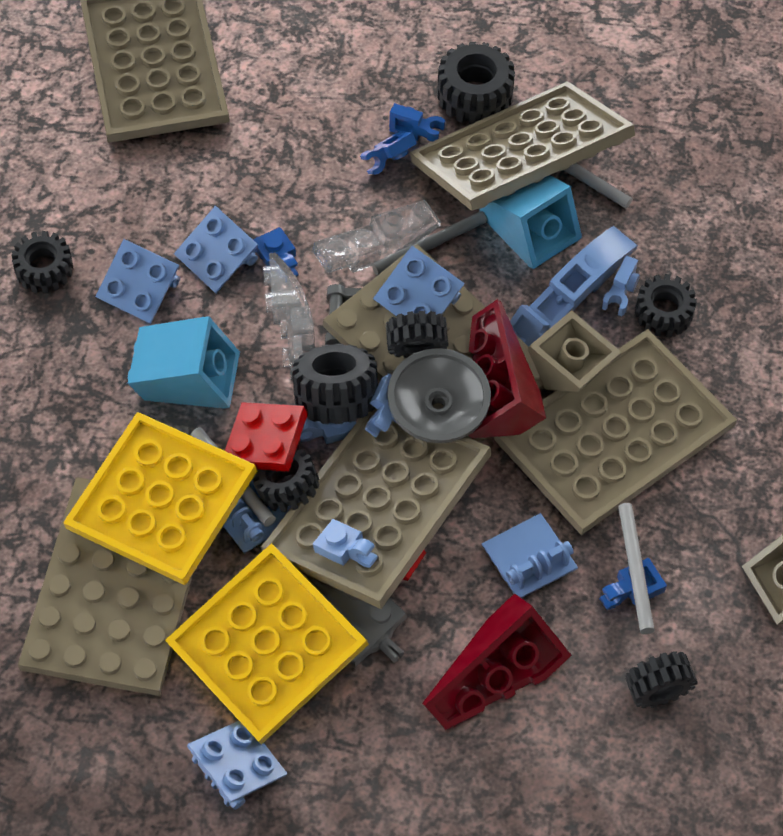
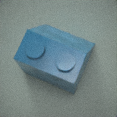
M551 175L544 177L538 183L529 184L516 190L512 195L494 200L484 208L479 209L486 215L487 223L532 269H535L582 238L571 186Z
M209 316L139 327L137 341L134 344L132 365L128 372V384L144 401L222 409L230 408L240 351Z

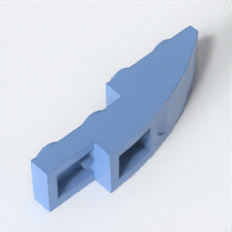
M612 226L573 257L550 280L549 287L529 307L550 325L547 329L549 330L571 310L574 311L592 291L595 293L621 266L625 256H630L637 249L638 245L615 226Z

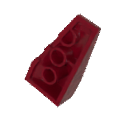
M497 299L472 316L469 352L473 354L472 360L480 366L488 379L491 400L486 418L473 433L468 435L471 438L521 435L546 419L540 390L504 306Z
M514 593L488 617L422 704L440 725L447 730L483 712L485 706L501 698L507 700L516 695L515 691L531 683L537 685L545 681L572 655L534 607Z

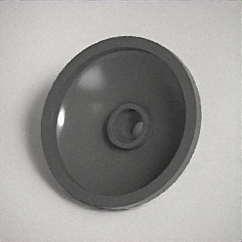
M435 348L417 352L398 365L390 378L387 398L394 420L405 432L422 441L449 443L467 437L482 424L489 410L491 391L485 373L475 361L457 351ZM440 403L444 407L442 409H435L432 405Z

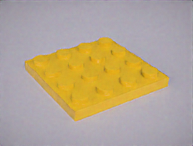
M137 412L63 524L67 530L186 585L255 476L257 469L253 463Z
M272 543L165 639L178 656L261 745L369 645L368 641Z

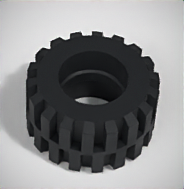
M469 42V45L462 43L457 45L456 50L451 48L447 51V56L442 57L438 68L437 98L440 100L439 105L442 109H446L448 116H456V121L463 123L465 120L469 121V124H473L507 109L511 105L515 71L513 61H509V55L506 52L500 53L501 48L497 46L489 47V43L485 42L482 45L476 44V42ZM467 82H481L484 84L475 85Z
M328 344L312 348L309 352L302 353L299 359L294 361L292 377L295 405L305 407L308 413V420L313 422L320 421L322 424H343L344 422L357 421V418H364L368 415V412L375 409L370 404V401L378 387L377 363L375 357L372 354H368L367 350L357 348L354 345Z

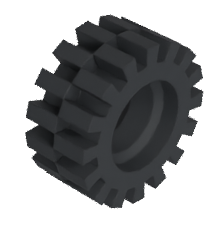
M42 231V236H37V232H32L31 239H28L25 235L21 238L22 244L18 242L15 244V251H12L11 255L18 282H22V286L25 289L31 286L32 292L38 293L39 288H42L43 293H49L48 287H53L54 291L58 290V283L60 282L65 285L68 282L67 277L71 278L73 262L69 245L66 244V240L63 237L59 239L58 234L54 232L51 237H49L48 231ZM42 256H49L55 259L51 265L44 268H35L30 265L33 260Z
M665 274L663 280H661L660 275H655L653 282L648 278L644 286L641 285L635 305V316L639 317L638 323L640 326L646 324L645 330L649 329L651 331L655 329V336L659 337L661 332H666V337H672L673 331L679 335L682 333L683 328L687 330L690 322H692L697 304L694 289L689 290L690 284L687 281L683 285L680 284L682 278L676 276L675 281L670 280L671 274ZM659 299L670 300L678 306V309L673 312H664L657 309L653 302Z
M411 311L407 312V315L401 313L397 315V318L391 317L386 322L387 348L391 355L394 354L395 357L403 356L408 358L423 350L447 349L448 347L446 318L442 314L436 315V312L432 311L428 314H425V311H419V313L414 314Z
M296 449L289 472L257 469L252 479L262 502L273 511H276L279 507L281 512H287L288 506H291L293 510L299 509L297 505L299 502L306 505L309 502L307 496L314 498L316 495L315 489H319L320 485L318 481L320 479L312 459L303 449L299 451ZM295 475L292 479L286 482L277 483L280 479H282L285 476Z
M673 651L669 655L662 653L657 658L652 656L648 658L649 661L647 662L641 661L637 664L638 667H632L629 673L625 675V680L634 703L637 707L641 706V708H647L648 706L654 708L658 704L666 705L670 700L676 701L680 699V695L685 696L689 694L688 690H693L698 683L687 655L684 652L677 653V651Z

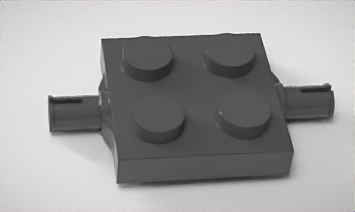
M315 578L310 579L309 582L368 641L369 645L351 661L356 667L369 654L379 649L393 663L399 661L398 657L402 658L404 651L391 640L394 630L407 619V615L392 599L389 598L383 608L379 609Z

